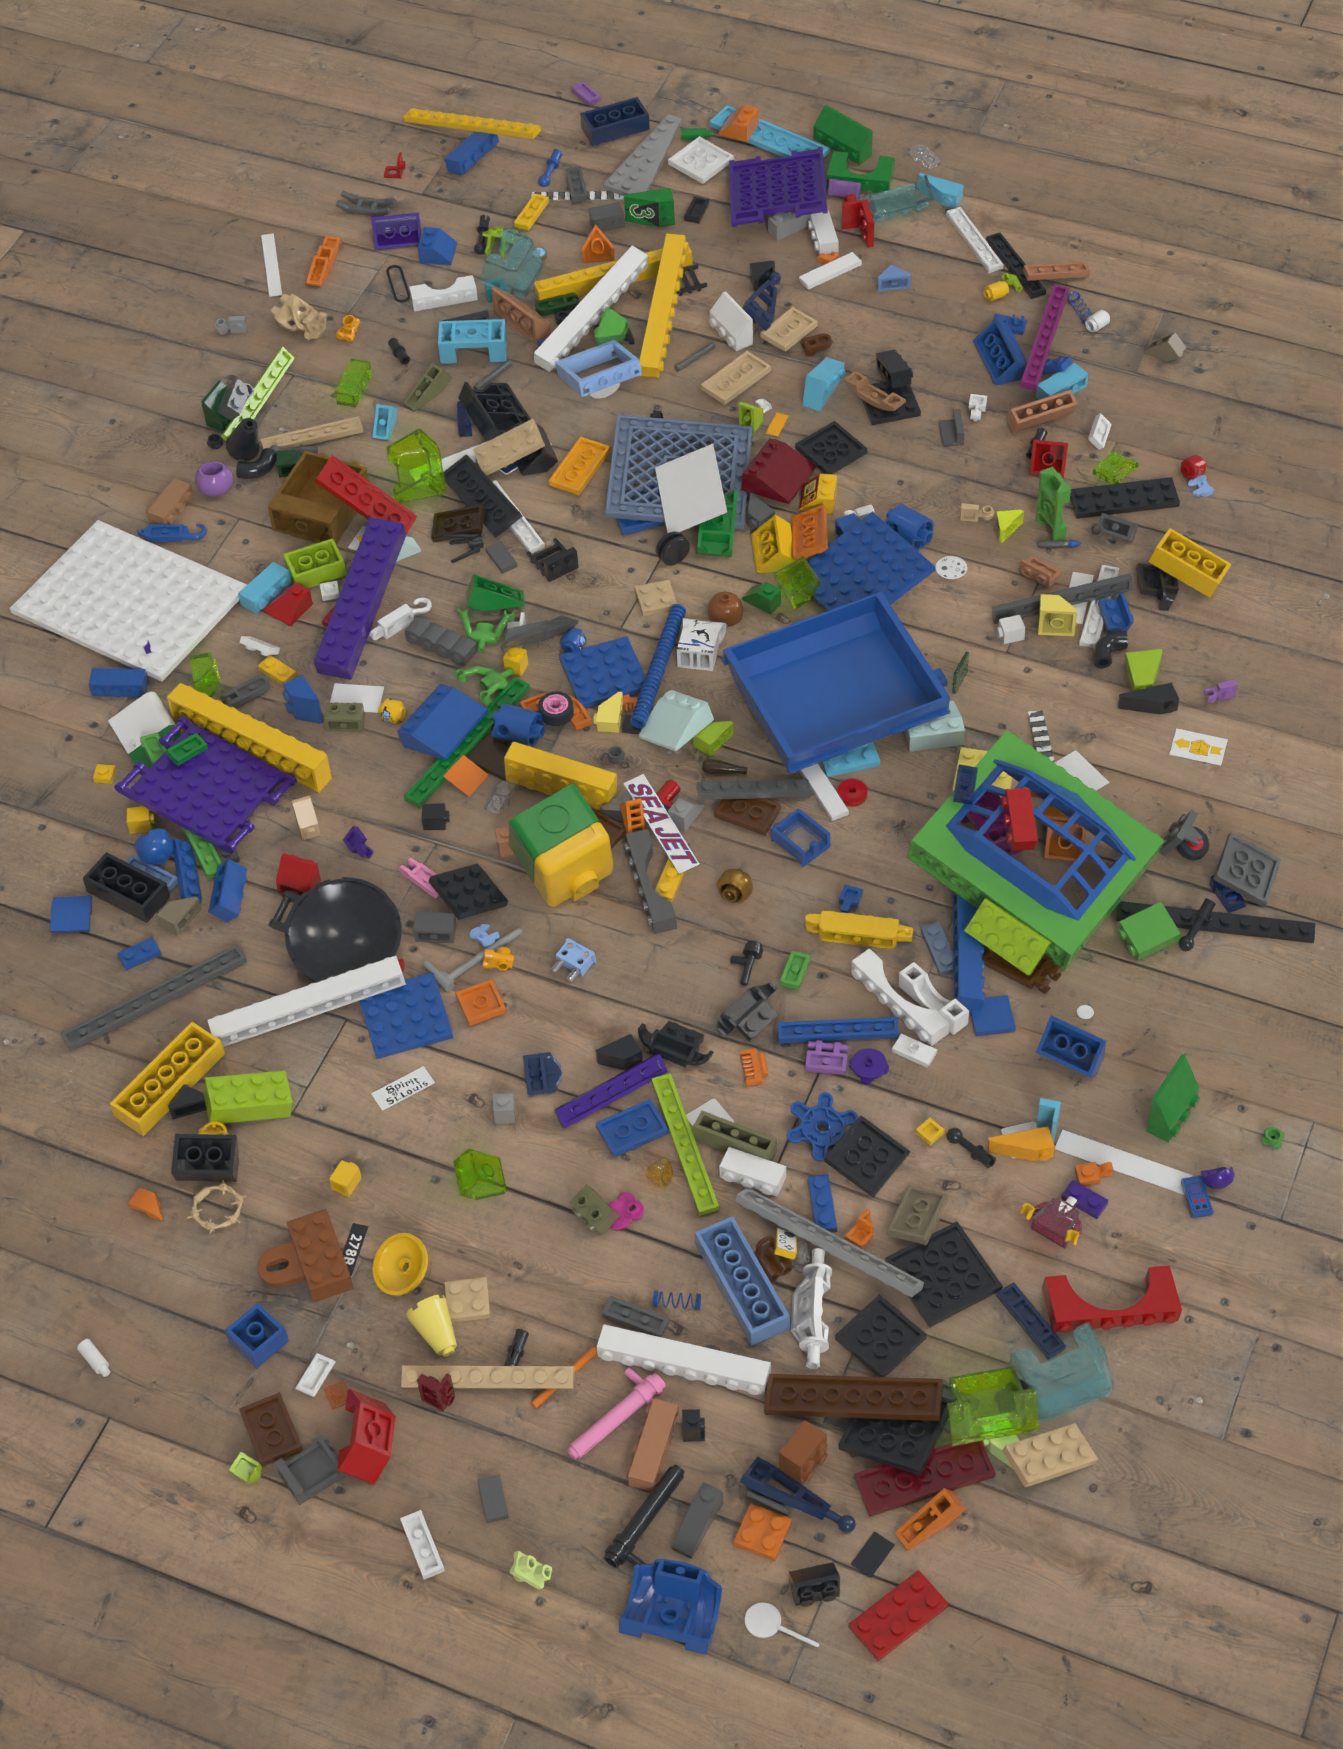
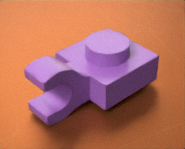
M1235 680L1217 683L1215 688H1206L1204 696L1211 695L1208 696V703H1213L1216 699L1218 701L1230 699L1236 696L1238 685Z

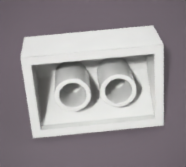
M726 291L723 292L710 310L709 324L737 352L753 344V319Z

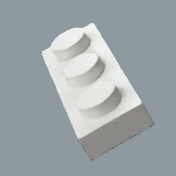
M419 1510L400 1518L423 1579L425 1580L444 1572V1566L422 1511Z

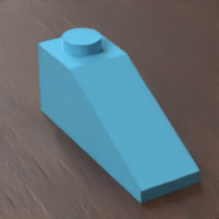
M919 173L918 187L939 204L954 209L957 208L963 198L964 185Z

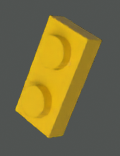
M271 655L258 665L260 672L281 685L297 676L295 670Z

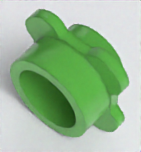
M1276 1127L1266 1128L1262 1144L1274 1146L1277 1149L1281 1148V1140L1285 1136L1284 1132Z

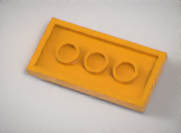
M580 437L549 479V486L580 495L611 452V446Z

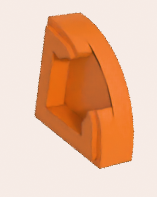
M822 253L817 256V261L827 264L838 259L839 253Z

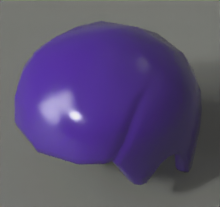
M1221 1167L1201 1171L1205 1185L1212 1189H1224L1233 1182L1235 1176L1232 1167L1230 1169Z

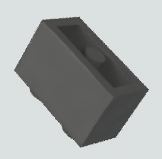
M620 202L589 208V219L592 228H594L595 224L601 231L625 227L624 212Z
M416 912L413 930L415 942L454 943L457 926L454 913Z

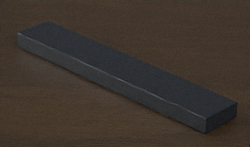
M1001 232L986 237V242L1010 273L1018 277L1024 291L1031 299L1046 295V289L1039 280L1027 281L1023 272V267L1026 264Z

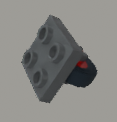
M1191 810L1187 815L1182 814L1177 822L1172 823L1168 829L1170 831L1169 835L1163 838L1164 843L1159 853L1166 856L1174 848H1177L1184 858L1195 861L1201 859L1208 852L1210 845L1207 835L1201 829L1192 826L1198 813Z

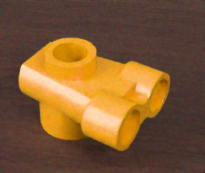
M346 315L342 320L344 325L341 329H338L335 336L339 340L344 339L351 343L356 336L355 333L358 331L357 328L360 320L353 315Z
M500 947L496 952L485 949L482 968H498L501 971H505L508 968H512L514 955L506 947Z

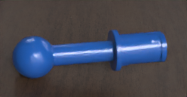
M554 149L550 159L547 160L548 167L545 174L538 179L539 186L547 187L550 185L552 171L558 168L559 160L562 157L560 150Z

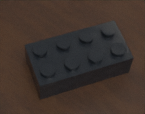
M107 852L83 877L88 893L146 923L170 898L166 882Z

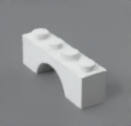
M473 275L459 277L451 287L442 290L432 289L426 284L409 287L414 312L478 300Z
M915 962L899 972V987L921 1007L938 1011L949 1022V1032L955 1035L968 1025L969 1010L956 999L947 1000L942 997L932 986L928 974Z

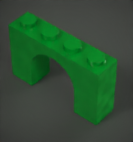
M833 151L827 172V188L829 179L861 183L860 191L889 194L895 171V157L879 156L878 164L874 171L868 174H855L847 169L849 152Z

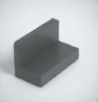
M953 409V419L939 421L943 446L964 445L960 409Z

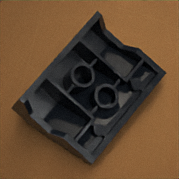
M468 382L464 383L458 398L485 441L492 440L530 420V417L508 383H490L482 390H473Z

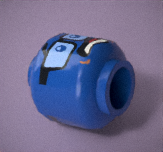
M576 628L568 629L560 640L561 648L565 653L579 651L587 642L584 632Z

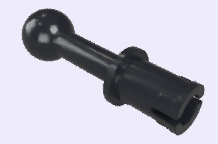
M485 215L480 216V223L477 227L479 240L474 246V252L478 255L485 254L486 249L484 244L486 236H482V233L488 231L490 217L487 216L485 220Z
M1205 898L1198 912H1195L1197 918L1188 934L1179 939L1178 944L1181 950L1190 951L1194 947L1193 939L1204 920L1209 921L1208 917L1216 905L1215 902Z
M951 1128L947 1131V1140L952 1144L958 1143L968 1150L973 1160H978L986 1168H990V1166L992 1167L995 1164L996 1157L986 1152L982 1145L975 1146L965 1139L960 1129Z

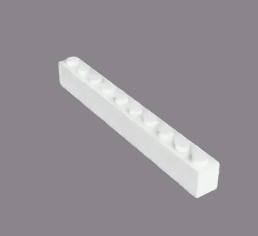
M631 246L534 352V363L548 372L556 368L555 362L568 356L573 346H577L583 335L588 334L593 324L596 325L601 314L605 313L606 308H610L613 303H616L619 296L627 291L629 285L637 280L639 274L647 269L648 255Z
M397 956L388 957L373 964L349 970L335 977H329L326 980L311 983L308 986L291 990L288 993L253 1003L250 1006L215 1016L208 1020L211 1034L220 1039L223 1047L392 990L406 985Z

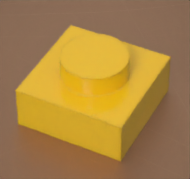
M97 764L93 775L94 783L112 784L116 773L115 765Z
M929 1117L916 1129L915 1134L931 1146L945 1134V1129Z

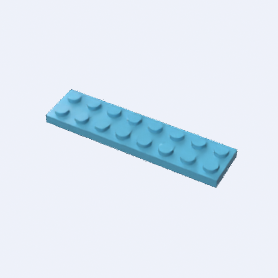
M726 105L709 121L710 127L720 131L730 114L737 109ZM759 119V125L747 141V143L781 157L791 156V151L800 152L818 149V147H823L824 158L829 154V147L762 119Z

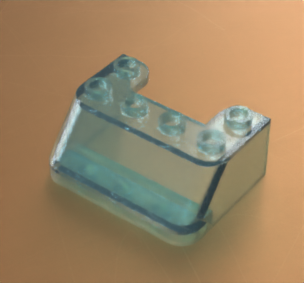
M927 175L922 176L915 183L880 193L871 194V190L867 191L858 199L868 200L875 223L880 222L884 218H887V220L895 218L896 214L901 213L902 216L909 214L914 209L916 211L924 210L934 200Z
M504 228L498 251L508 255L506 258L498 254L489 255L485 260L480 282L507 291L518 297H526L541 273L544 263L529 236Z
M1089 1322L1074 1330L1073 1339L1078 1349L1040 1364L1035 1353L1029 1349H1021L1011 1353L1009 1371L1013 1378L1023 1380L1031 1391L1030 1409L1036 1419L1048 1421L1107 1397L1112 1393L1114 1382L1106 1352Z

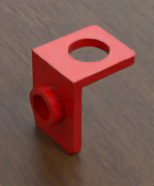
M399 152L397 166H386L384 178H402L403 170H405L402 152ZM391 170L397 171L395 174L388 173Z

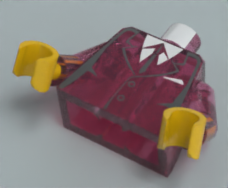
M1068 1196L1064 1202L1053 1198L1049 1202L1046 1201L1035 1206L1024 1203L1019 1212L1020 1214H1026L1027 1220L1033 1217L1031 1223L1032 1230L1064 1249L1069 1241H1072L1073 1245L1076 1246L1077 1241L1082 1236V1222L1079 1219L1080 1212L1075 1209L1078 1201L1072 1196Z

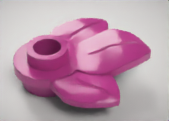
M628 1192L620 1193L618 1200L608 1203L620 1215L611 1226L612 1230L624 1229L632 1221L641 1219L644 1214L642 1203L635 1200L634 1196Z

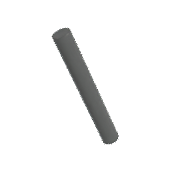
M714 342L709 343L675 365V370L677 372L714 349L716 347Z
M507 360L477 383L473 387L474 390H481L512 366V361Z

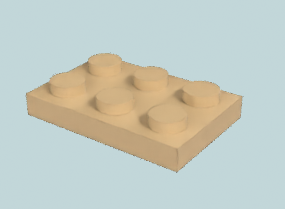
M792 307L775 320L768 330L760 332V337L786 352L818 326V321Z

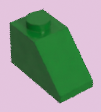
M768 582L752 586L742 597V600L772 614L781 605V589Z

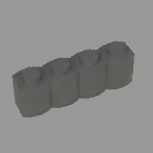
M417 616L405 629V636L409 643L421 645L424 650L436 652L438 656L451 659L455 664L466 665L477 652L476 642L472 639L460 636L458 633L445 629L439 624L431 623L423 617Z

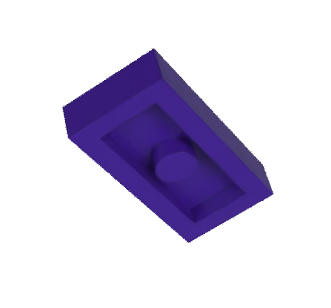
M1074 1180L1070 1182L1061 1196V1199L1065 1202L1069 1196L1074 1197L1077 1201L1073 1206L1096 1219L1099 1218L1109 1201Z

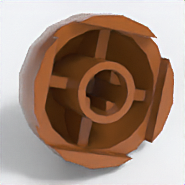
M725 591L715 594L708 605L709 620L726 623L728 627L738 624L743 617L741 600L732 592Z

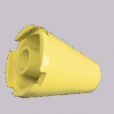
M439 1295L428 1297L418 1302V1308L414 1311L410 1308L406 1313L408 1320L438 1356L443 1355V1357L452 1355L455 1352L454 1349L457 1347L445 1296L442 1295L441 1298Z

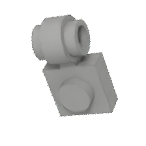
M230 316L229 321L219 318L215 322L216 332L220 335L226 334L228 329H230L231 333H244L248 329L245 316Z

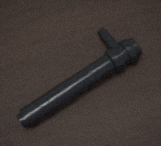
M674 1465L669 1467L621 1534H617L613 1539V1545H609L605 1550L603 1558L609 1565L618 1568L626 1560L634 1566L636 1564H647L632 1552L635 1549L636 1542L683 1480L685 1471L680 1466Z

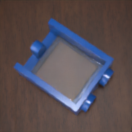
M799 808L793 813L788 814L785 819L776 823L771 828L772 841H775L795 857L802 867L831 847L830 832Z

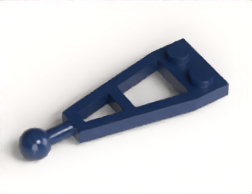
M771 272L768 275V280L745 301L742 307L765 331L770 328L774 320L778 289L775 285L781 280L778 272ZM765 289L770 292L769 295L764 291ZM757 296L768 305L767 312L760 307L758 302L754 301Z
M758 1456L740 1480L750 1490L757 1491L820 1520L826 1517L838 1524V1528L843 1533H851L855 1529L856 1522L852 1516H841L830 1510V1504L779 1468ZM772 1477L794 1492L795 1495L793 1496L770 1486L767 1482Z

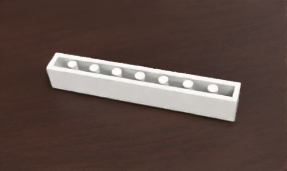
M605 1324L597 1344V1355L605 1361H618L626 1366L635 1365L648 1371L657 1370L670 1376L678 1375L692 1381H704L709 1385H722L730 1390L739 1389L747 1391L752 1395H765L769 1374H771V1362Z

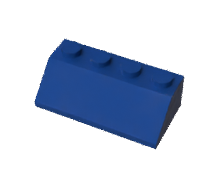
M995 318L973 342L996 385L1019 381L1023 377L1027 360L1009 325Z

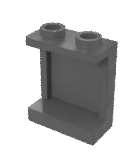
M321 1435L316 1437V1444L289 1461L284 1462L281 1458L274 1462L277 1473L299 1505L345 1477L344 1473L337 1471L339 1455L334 1456L332 1453L334 1449L328 1439L324 1441Z

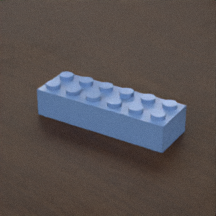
M729 1217L695 1232L696 1247L751 1346L789 1330L790 1316L734 1217Z

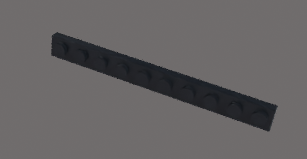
M1121 901L1117 907L1116 921H1122L1153 905ZM1164 906L1177 928L1190 929L1197 918L1195 912L1197 913L1198 910ZM1213 911L1208 917L1209 921L1204 920L1199 929L1200 931L1314 943L1315 923Z

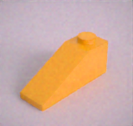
M1046 1126L989 1137L987 1150L990 1153L1034 1162L1039 1160L1047 1161L1050 1158H1054L1055 1145L1049 1127Z

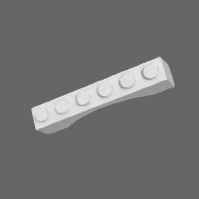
M871 949L866 950L852 960L851 973L853 977L860 980L869 992H873L882 1004H886L896 1017H900L907 1028L916 1032L921 1041L926 1042L929 1046H933L949 1034V1022L938 1011L916 1006L903 999L893 990L885 977L883 961Z

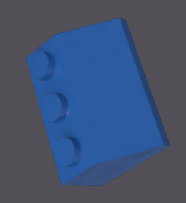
M1051 1015L1036 1053L1091 1078L1097 1075L1105 1056L1107 1040Z

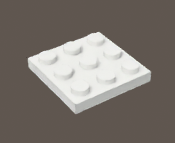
M699 136L669 158L668 165L703 184L728 166L729 160H734V155Z

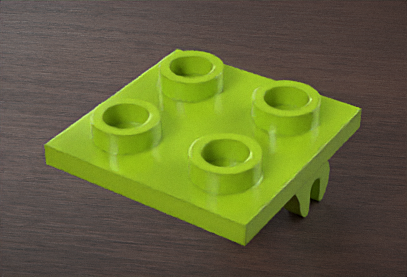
M498 226L488 229V231L482 233V236L488 237L485 255L491 254L495 237L503 238L500 258H505L509 242L522 238L523 234L518 233V230L514 229L506 231L503 230V227Z

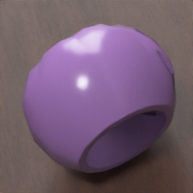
M216 461L203 464L195 475V483L199 491L205 496L210 497L226 494L234 482L230 468Z

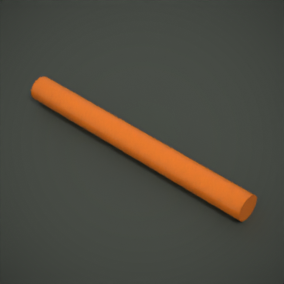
M592 1346L571 1365L575 1367V1373L597 1354L596 1347ZM545 1389L530 1402L532 1407L537 1409L558 1389Z

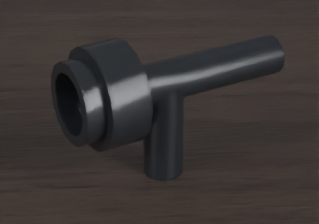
M748 941L745 944L743 954L746 957L731 956L732 964L745 965L740 984L743 986L748 985L755 959H761L764 951L762 944L757 941Z

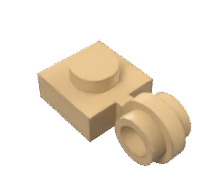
M962 503L960 521L978 522V517H982L984 520H991L994 517L995 511L989 505L979 510V505Z

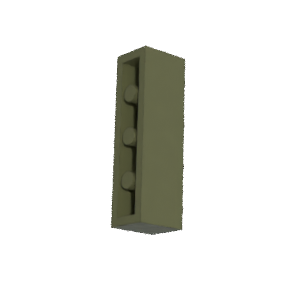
M701 1111L693 1125L695 1140L726 1152L728 1147L769 1161H772L777 1153V1139L705 1111Z

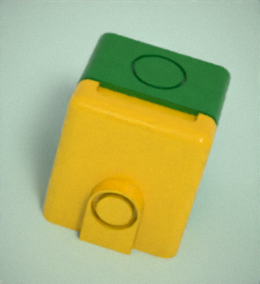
M575 784L568 785L509 821V847L547 905L551 907L558 906L569 898H572L575 902L599 888V881L609 876L613 871V856L609 835Z

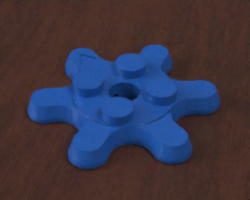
M827 1092L819 1095L818 1104L815 1107H807L799 1101L793 1102L790 1106L791 1113L800 1120L801 1124L799 1127L789 1130L787 1138L793 1144L801 1141L810 1143L813 1146L812 1157L817 1162L823 1161L827 1156V1149L835 1146L845 1135L846 1126L854 1124L858 1119L857 1113L853 1110H847L842 1113L835 1111L832 1107L833 1097ZM824 1124L828 1130L819 1132L817 1125Z

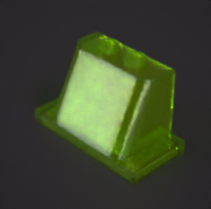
M1014 1366L949 1377L950 1390L954 1402L947 1403L953 1446L1040 1430L1035 1388L1023 1390Z

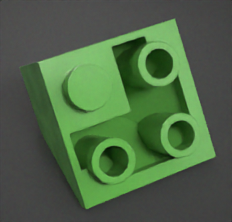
M606 308L605 313L601 314L599 327H596L594 331L597 345L611 340H616L618 343L624 341L629 329L627 319L612 309Z

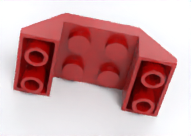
M348 1389L345 1410L354 1413L350 1445L339 1450L337 1471L373 1485L391 1457L396 1416L385 1403L355 1390Z

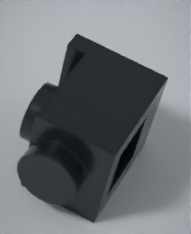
M700 1409L682 1410L683 1442L705 1441V1418H700Z

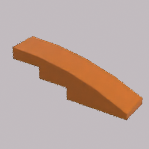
M325 235L322 246H319L317 256L313 257L306 285L322 287L338 254L342 242L341 237Z

